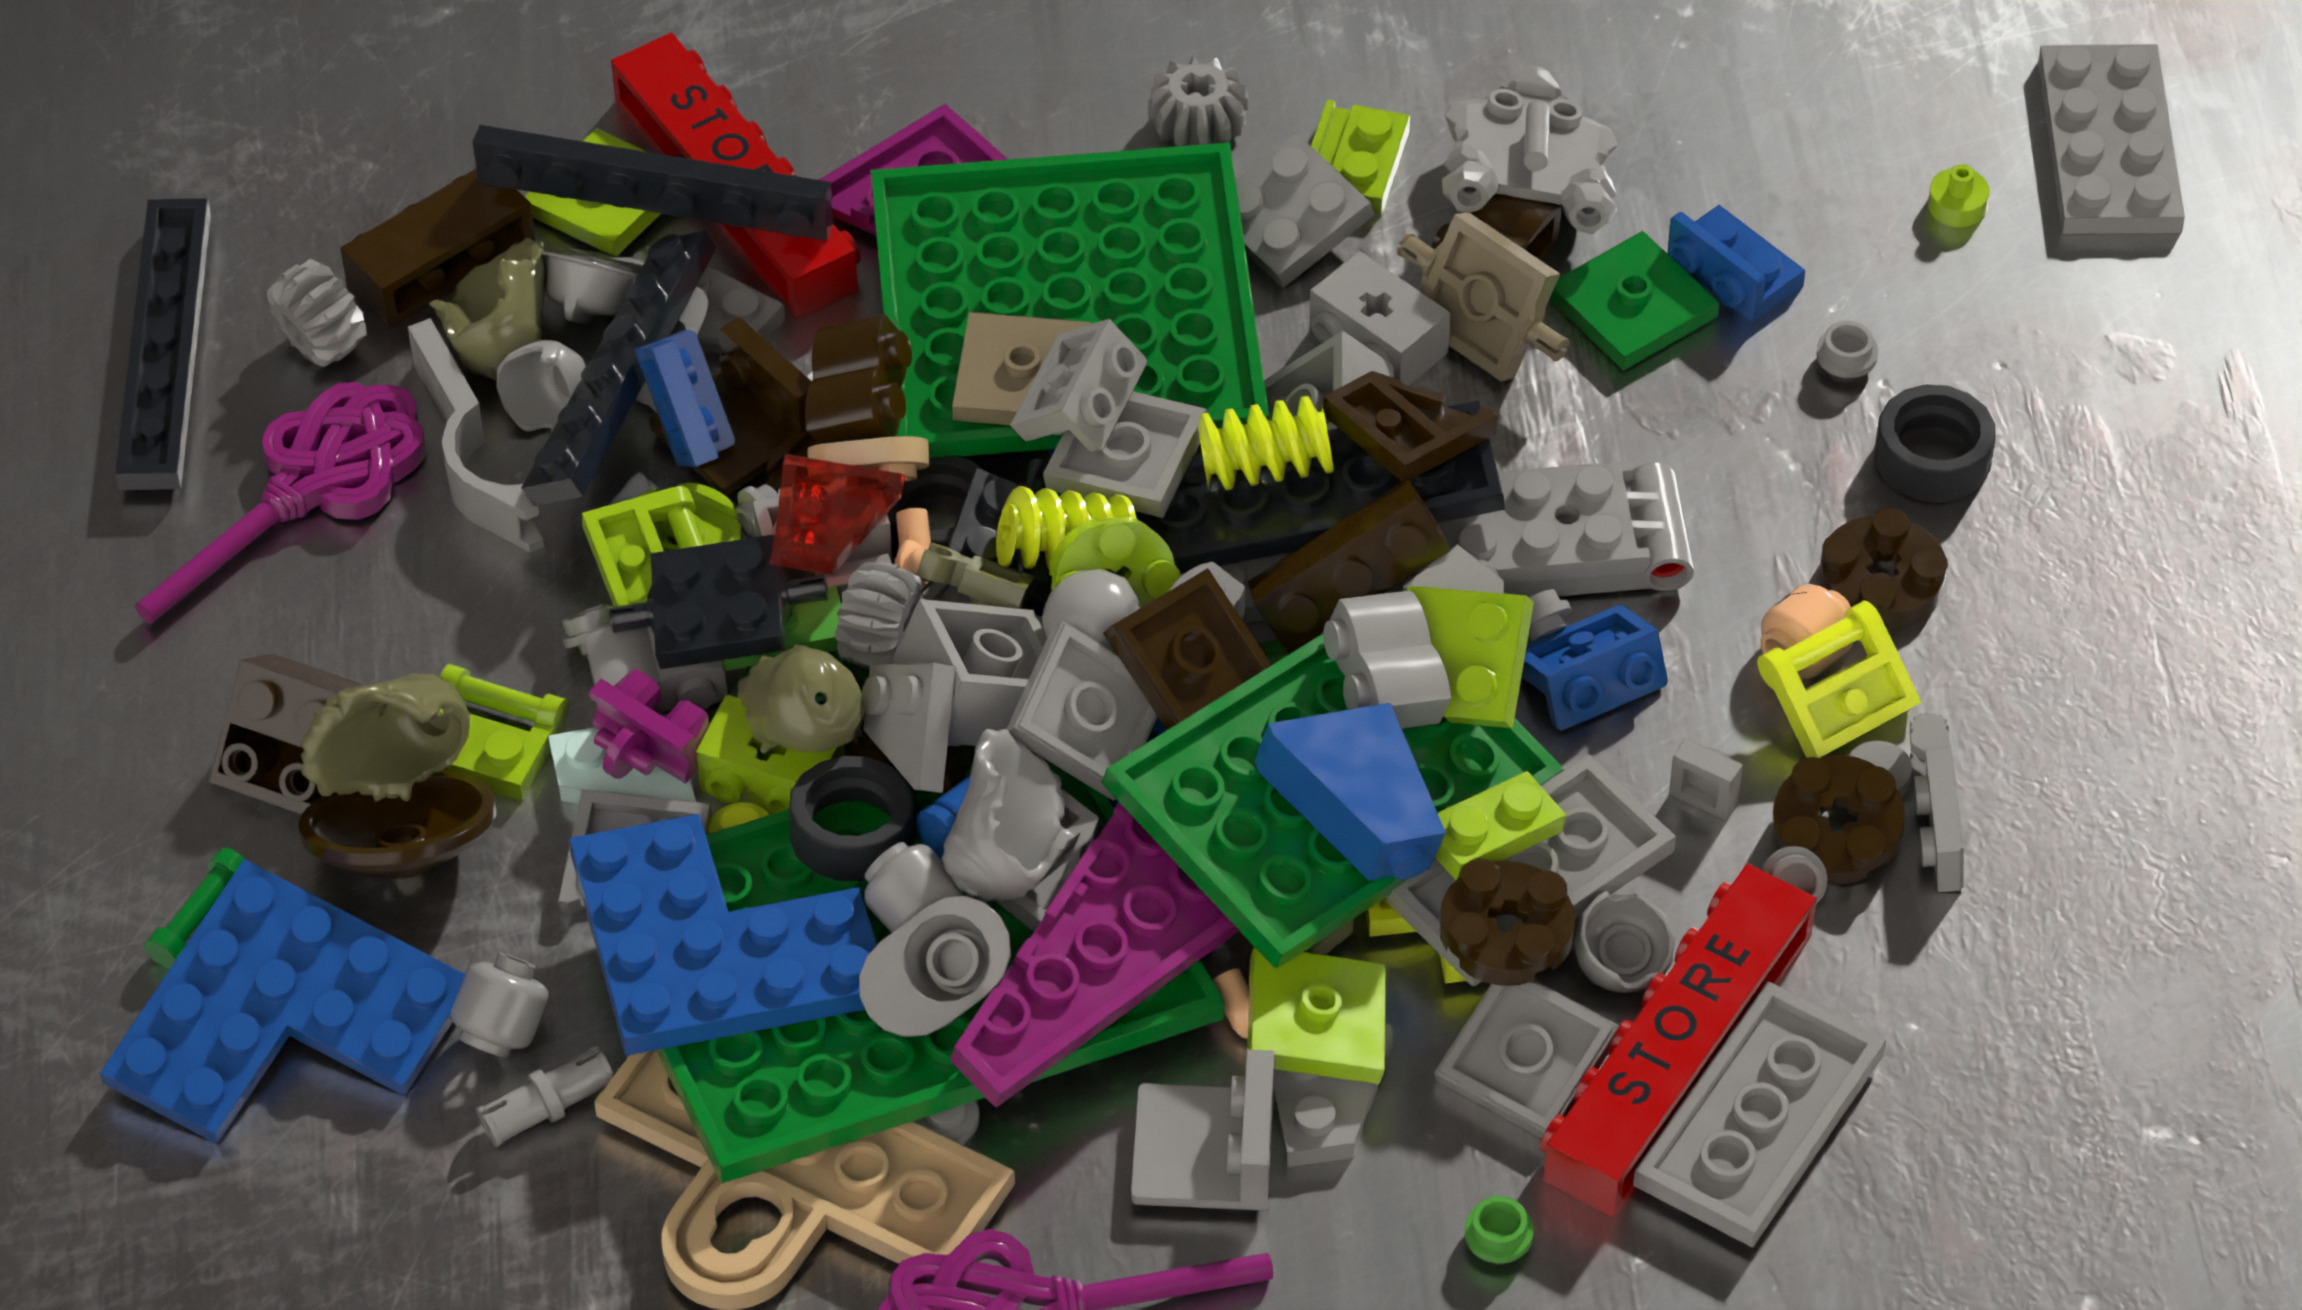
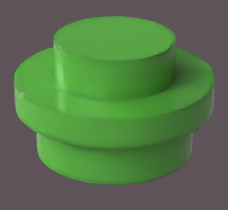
M1494 1196L1483 1200L1469 1213L1465 1222V1240L1468 1247L1476 1256L1488 1262L1508 1263L1515 1261L1529 1250L1533 1241L1534 1227L1531 1217L1520 1203L1509 1197Z

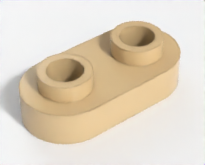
M883 437L825 443L808 447V474L821 477V486L826 488L859 482V476L879 474V480L883 482L913 481L917 479V470L929 467L928 440L920 437Z

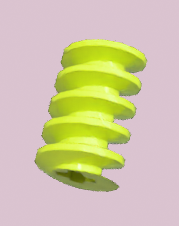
M1309 396L1300 397L1297 416H1292L1283 400L1275 401L1272 420L1266 419L1258 404L1250 405L1247 424L1242 425L1234 409H1225L1222 428L1217 429L1208 413L1200 414L1198 432L1208 492L1212 474H1217L1225 490L1233 489L1237 470H1242L1251 486L1258 485L1262 466L1268 467L1276 482L1283 481L1286 464L1292 461L1301 478L1308 477L1313 457H1317L1326 474L1333 472L1324 409L1322 407V411L1317 412Z
M1019 486L1013 489L1008 496L999 520L996 537L998 563L1003 567H1008L1011 564L1015 549H1019L1023 566L1032 569L1036 565L1039 552L1044 551L1047 568L1050 570L1051 559L1057 546L1076 526L1095 518L1102 521L1108 518L1119 519L1117 516H1124L1137 520L1134 506L1130 499L1124 495L1116 494L1107 501L1104 495L1092 492L1083 499L1080 493L1068 490L1058 497L1055 491L1046 488L1037 491L1034 495L1031 489ZM1122 566L1119 570L1122 576H1125L1127 573L1125 566Z

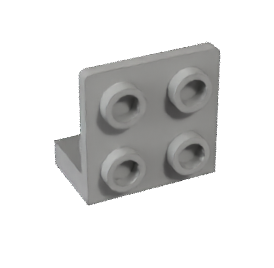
M1247 1050L1246 1077L1232 1076V1087L1146 1083L1139 1086L1131 1185V1201L1134 1204L1268 1210L1274 1095V1051Z

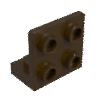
M739 316L719 328L722 356L719 361L722 370L712 376L734 435L735 443L731 447L718 451L717 455L719 458L692 467L723 495H729L767 470L770 456L782 442L799 432L807 431L805 403L807 391L812 382ZM656 412L649 417L650 429L670 447Z

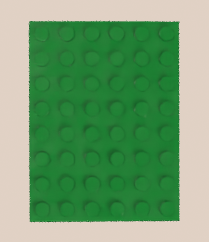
M1044 759L1051 771L1060 777L1061 788L1099 817V830L1104 829L1114 813L1108 798ZM972 765L968 769L963 779H965L968 775L971 774ZM908 782L914 796L912 846L923 844L917 833L915 825L916 816L944 794L915 790ZM845 801L827 806L813 817V821L822 829L838 835L859 836L878 830L890 821V816L876 806L864 802ZM789 809L706 834L728 912L859 887L877 945L891 934L865 903V889L869 883L867 880L861 882L836 881L814 873L797 858L789 838ZM988 901L985 903L1001 916L1010 937L1011 956L1006 974L1012 966L1015 956L1027 938L1030 939L1034 932L1000 904ZM1199 960L1034 1081L1223 1020L1225 1002L1201 960ZM990 993L947 1026L926 1036L903 1037L885 1031L868 1016L866 1010L660 1049L657 1052L721 1184L985 1098L950 1059L955 1045Z

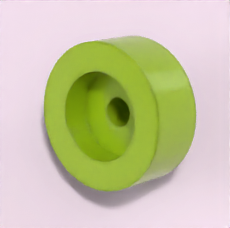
M1958 164L1953 168L1945 169L1935 175L1931 181L1928 209L1931 215L1944 225L1957 228L1973 226L1979 223L1987 213L1990 196L1989 184L1982 175L1975 172L1968 165Z

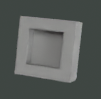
M1685 738L1673 755L1669 795L1727 821L1738 805L1743 764L1730 759L1729 756L1718 749L1706 748Z

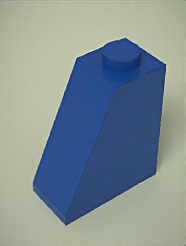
M1391 703L1268 724L1254 760L1258 772L1369 881L1392 876L1397 879H1408L1421 874L1425 870H1430L1446 832Z

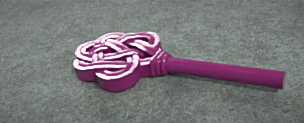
M357 382L338 383L321 393L310 404L307 411L285 413L269 423L262 436V443L267 468L275 476L269 479L265 492L261 495V503L135 604L136 611L140 617L147 623L152 624L277 521L286 522L302 518L317 505H320L323 512L338 519L359 520L378 513L390 500L393 484L413 472L425 459L424 431L418 423L416 401L407 389L394 385H371L365 387Z
M988 1229L966 1236L949 1255L922 1253L902 1260L890 1277L888 1295L878 1310H1023L1020 1309L1023 1303L1044 1306L1038 1310H1103L1272 1280L1273 1266L1270 1255L1262 1253L1081 1285L1077 1280L1061 1278L1056 1275L1052 1277L1034 1275L1028 1249L1011 1234ZM992 1259L998 1261L1002 1266L978 1261ZM982 1293H986V1294H990V1295H995L996 1298L990 1297V1296L985 1295V1294H982Z

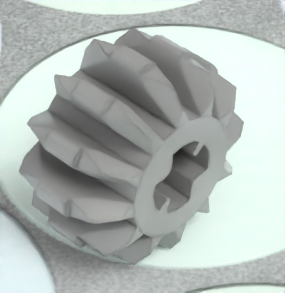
M1194 55L1188 65L1183 66L1170 61L1166 73L1155 75L1154 83L1151 86V99L1148 100V117L1151 119V125L1156 127L1160 142L1174 141L1176 147L1228 143L1231 137L1242 135V128L1245 126V113L1248 111V93L1245 91V85L1240 83L1237 69H1222L1218 58L1213 59L1207 64L1198 63Z
M309 259L300 265L295 264L282 273L281 277L267 290L271 314L277 319L280 330L289 338L291 346L297 347L300 350L304 359L313 361V363L325 367L333 361H339L357 347V344L367 335L366 324L363 321V312L353 300L354 295L348 292L342 279H337L334 276L330 267L320 264L315 260Z
M865 561L849 576L848 588L842 593L841 607L836 614L839 617L838 626L835 631L839 657L866 670H870V665L894 664L893 656L919 599H924L921 593L923 586L920 577L914 575L913 572L900 568L899 565L879 562L877 564Z

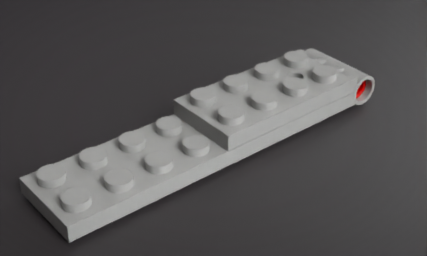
M1632 461L1501 471L1498 474L1504 493L1505 510L1438 523L1442 528L1450 550L1458 544L1474 558L1488 562L1497 571L1500 578L1504 580L1505 594L1531 597L1550 589H1554L1558 596L1650 588L1658 591H1671L1686 585L1694 575L1675 474L1671 467L1662 463H1647L1634 469ZM1292 552L1219 566L1245 586L1244 623L1266 621L1253 602L1247 581ZM1434 562L1419 570L1418 572H1416L1409 578L1405 579L1398 585L1394 586L1384 594L1389 592H1403V586L1406 583H1408L1410 580H1412L1414 577H1416L1418 574H1420L1423 570H1425Z

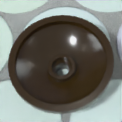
M442 771L433 773L424 782L414 784L409 801H404L400 797L395 799L385 797L375 802L373 795H361L359 791L350 795H339L334 792L331 796H321L305 809L298 825L302 845L321 861L331 866L363 875L406 879L444 864L477 842L493 823L497 808L494 792L488 784L467 774Z

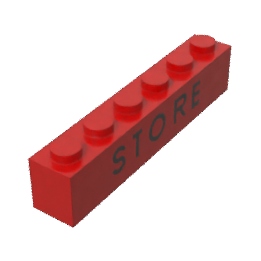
M672 32L611 59L615 101L659 154L796 176L790 162L785 157L777 158L768 147L766 138L759 125L753 120L747 122L740 114L735 100L727 87L724 85L717 86L709 77L700 55L693 49L688 51ZM715 222L780 302L784 304V307L795 320L858 291L856 264L861 261L859 249L853 237L846 230L840 232L834 224L826 241L747 227H734Z
M1748 863L1732 884L1724 881L1718 887L1709 904L1707 920L1699 930L1691 927L1685 933L1675 954V964L1667 976L1658 973L1652 979L1642 1000V1011L1634 1022L1626 1019L1620 1024L1611 1042L1609 1057L1602 1067L1597 1069L1592 1066L1584 1074L1574 1096L1575 1104L1567 1116L1564 1117L1557 1114L1549 1123L1540 1143V1150L1546 1153L1543 1182L1615 1218L1636 1188L1633 1186L1635 1169L1765 984L1769 981L1778 985L1810 939L1817 897Z

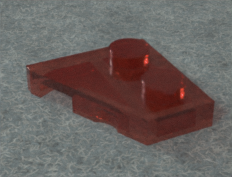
M785 454L780 477L770 565L833 575L901 498L905 474Z

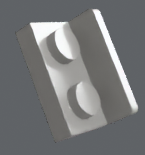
M1110 319L1060 333L1051 346L1010 426L1025 441L1051 434L1061 435L1070 430L1090 452L1101 450L1104 448L1147 364V360Z

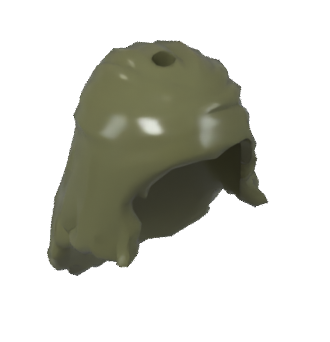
M526 237L521 242L514 243L507 251L497 255L486 264L474 267L456 285L457 292L453 297L452 303L434 300L429 303L435 309L436 315L442 320V327L451 342L452 350L457 353L460 363L468 367L473 375H481L485 378L497 380V367L509 353L532 342L542 340V312L546 286L545 256L540 254L541 251L546 249L542 242L533 241Z
M796 644L793 648L775 657L761 656L758 664L750 668L749 676L740 679L738 682V698L741 699L743 706L747 708L745 713L746 723L751 728L753 737L762 743L760 751L764 754L772 751L778 744L801 752H824L847 744L856 737H863L860 727L864 723L865 712L861 703L862 693L859 688L860 685L856 682L852 672L829 653ZM818 693L825 695V704H817L815 695Z
M411 673L390 681L346 688L338 694L329 697L325 707L321 710L314 711V719L311 722L310 729L301 741L304 752L300 755L303 761L301 767L302 774L317 784L319 793L322 796H331L334 792L339 795H350L359 791L361 795H373L375 802L385 797L391 799L400 797L404 801H409L414 784L424 782L435 772L444 771L457 759L469 737L470 713L459 691L434 674Z

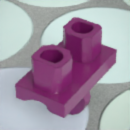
M636 668L614 686L600 679L589 691L590 699L597 703L593 727L599 731L594 738V744L606 751L603 759V770L605 773L615 779H621L634 768L647 776L657 766L686 784L698 771L696 750L709 727L708 715L703 709L688 700H681L666 718L653 711L662 700L660 687L654 679Z

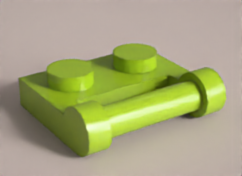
M671 487L582 513V527L614 607L647 602V595L652 586L651 553L664 551L653 523L659 521L669 523L679 549L705 545L693 517L696 505L687 487Z
M452 664L446 665L439 678L458 690L463 701L535 723L529 732L470 714L469 737L457 759L444 771L458 772L476 777L488 784L493 792L523 801L550 753L548 736L560 734L565 726L569 713L568 699L552 694H547L544 698L536 697L470 677L468 669Z

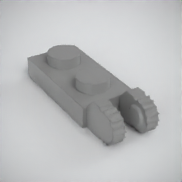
M1927 711L1925 714L1919 713L1918 717L1914 716V721L1910 722L1909 727L1911 775L1914 778L1916 814L1929 815L1930 827L1920 828L1922 866H1935L1938 892L1961 891V888H1964V848L1949 725L1947 720L1942 718V715H1937L1935 712L1928 713Z

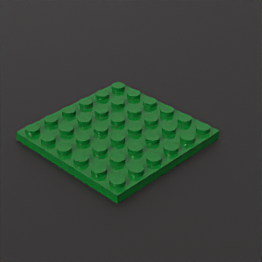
M1230 142L871 170L883 314H886L895 326L907 335L912 348V362L906 369L905 379L901 386L906 400V414L900 420L897 436L927 439L929 458L1056 449L1063 435L1051 434L1025 441L1010 425L953 420L952 405L969 312L1092 322V324L1110 319L1147 360V364L1133 392L1205 408L1217 429L1222 428L1225 409H1234L1242 425L1247 424L1250 405L1258 404L1266 419L1269 420Z

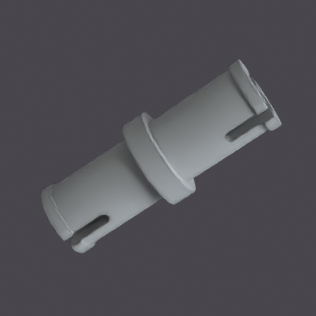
M594 1045L587 1052L547 1073L538 1069L527 1076V1084L485 1106L482 1105L476 1108V1112L487 1136L492 1140L495 1147H499L504 1141L547 1118L552 1123L565 1117L564 1109L605 1088L614 1074L604 1054L600 1052L598 1046Z

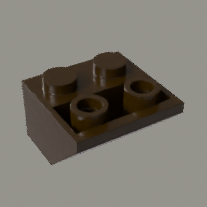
M276 654L240 659L209 782L302 814L310 804L322 796L319 793L317 784L307 779L302 774L301 769L303 761L300 755L304 752L301 741L310 729L311 722L314 719V711L325 707L327 699L338 694L340 691L365 684Z

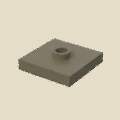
M969 312L952 405L953 420L1010 425L1057 335L1090 325L1092 322Z

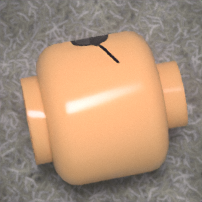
M1805 584L1795 588L1770 608L1762 619V638L1760 643L1763 654L1776 647L1786 650L1844 619L1846 610L1851 608L1849 602L1840 593L1833 590L1828 591L1821 586ZM1854 642L1797 672L1799 677L1810 679L1821 675L1847 654Z

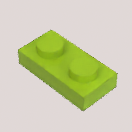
M1526 771L1438 812L1446 833L1435 858L1457 880L1461 877L1464 866L1471 861L1477 859H1487L1492 862L1502 861L1563 832L1567 815L1531 774Z

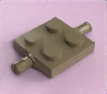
M1469 212L1454 215L1444 240L1435 249L1418 239L1413 233L1407 234L1400 241L1399 245L1402 247L1397 248V255L1405 258L1423 271L1421 293L1451 313L1449 346L1500 381L1515 378L1530 345H1533L1549 356L1554 362L1559 361L1567 353L1568 350L1564 348L1570 346V340L1548 327L1543 321L1546 305L1560 273Z

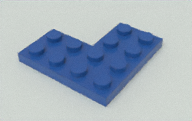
M700 814L570 838L572 862L625 1056L866 1010L860 999L859 976L867 956L877 946L859 887L728 912Z
M244 859L101 1070V1080L108 1087L216 1144L220 1142L289 1036L405 1096L453 1023L450 1016L451 1009L465 974Z

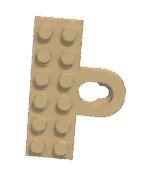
M657 1050L629 1055L594 1101L598 1118L701 1167L667 1215L662 1229V1251L667 1274L675 1287L692 1301L715 1309L736 1310L748 1308L763 1303L775 1296L789 1283L827 1229L898 1264L904 1259L922 1253L949 1255L966 1236L985 1229L1015 1185L1013 1169L913 1121L721 1184ZM758 1197L769 1200L779 1208L782 1217L778 1226L769 1234L753 1239L742 1251L725 1254L712 1246L711 1237L717 1229L716 1218L730 1203L741 1198Z

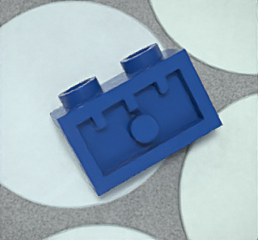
M1717 205L1696 221L1683 212L1677 213L1670 219L1667 254L1688 274L1714 292L1724 305L1736 309L1751 322H1755L1804 286V268L1721 205Z
M684 330L634 349L677 466H699L719 458L717 455L718 451L734 445V435L694 330Z
M1622 604L1527 643L1521 676L1546 695L1551 723L1559 730L1570 728L1661 689L1668 683L1658 629Z

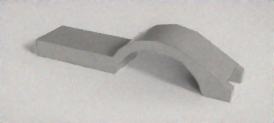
M431 318L408 326L414 367L446 422L441 443L453 504L470 522L528 552L543 548V538L531 519L540 515L538 505L534 506L521 489L523 484L502 485L483 480L464 467L470 455L485 443L479 402Z

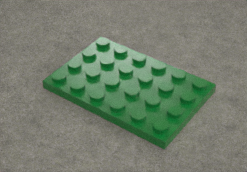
M1323 634L1106 768L1101 782L1275 969H1278L1389 896L1392 890L1407 880L1397 879L1392 876L1369 881L1258 772L1254 760L1269 723L1348 710L1343 696L1345 676L1340 670L1337 661L1330 659L1327 655ZM1442 717L1439 724L1401 728L1437 813L1526 771L1541 786L1565 770L1515 718L1513 728L1451 723L1445 717Z

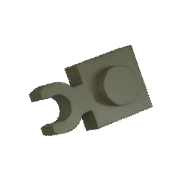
M930 543L928 550H924L917 571V575L925 579L958 587V593L971 597V604L1021 609L1027 601L1035 578L1033 575L1010 567H1003L999 563L976 555L972 559L953 549L936 543Z

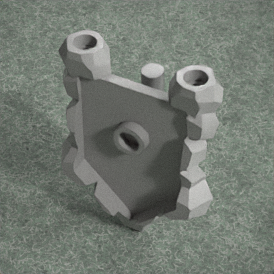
M1527 66L1508 85H1502L1500 89L1492 91L1486 96L1485 100L1471 99L1458 101L1450 106L1445 114V118L1452 138L1456 142L1454 151L1450 152L1444 163L1448 175L1442 179L1443 194L1454 204L1457 211L1469 213L1482 209L1495 194L1559 204L1563 206L1566 218L1571 225L1580 232L1594 234L1603 226L1611 223L1617 211L1615 204L1611 200L1616 195L1612 180L1606 173V167L1602 165L1618 144L1610 128L1582 116L1581 107L1575 102L1568 100L1567 96L1561 93L1560 87L1546 69L1539 66Z

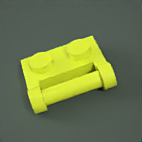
M1862 601L1849 608L1845 612L1844 619L1786 650L1776 647L1759 656L1757 660L1759 672L1765 683L1775 691L1806 758H1820L1922 703L1880 614L1868 601ZM1857 640L1862 643L1868 656L1806 689L1804 688L1797 672Z

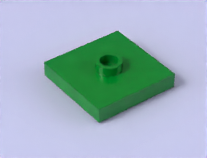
M1644 231L1635 234L1559 277L1549 298L1623 371L1717 318L1719 311V302Z

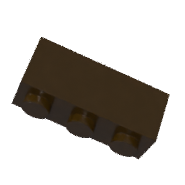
M476 169L466 175L459 176L449 185L418 203L409 205L399 214L368 232L359 234L351 242L340 247L347 289L388 329H391L430 306L429 303L432 301L440 300L455 291L459 281L474 267L490 262L497 255L507 251L514 243L521 242L526 237L535 241L531 203L516 189H503L478 183Z
M1407 478L1247 582L1255 606L1287 653L1290 654L1324 632V626L1330 620L1339 599L1384 594L1451 550L1442 528Z

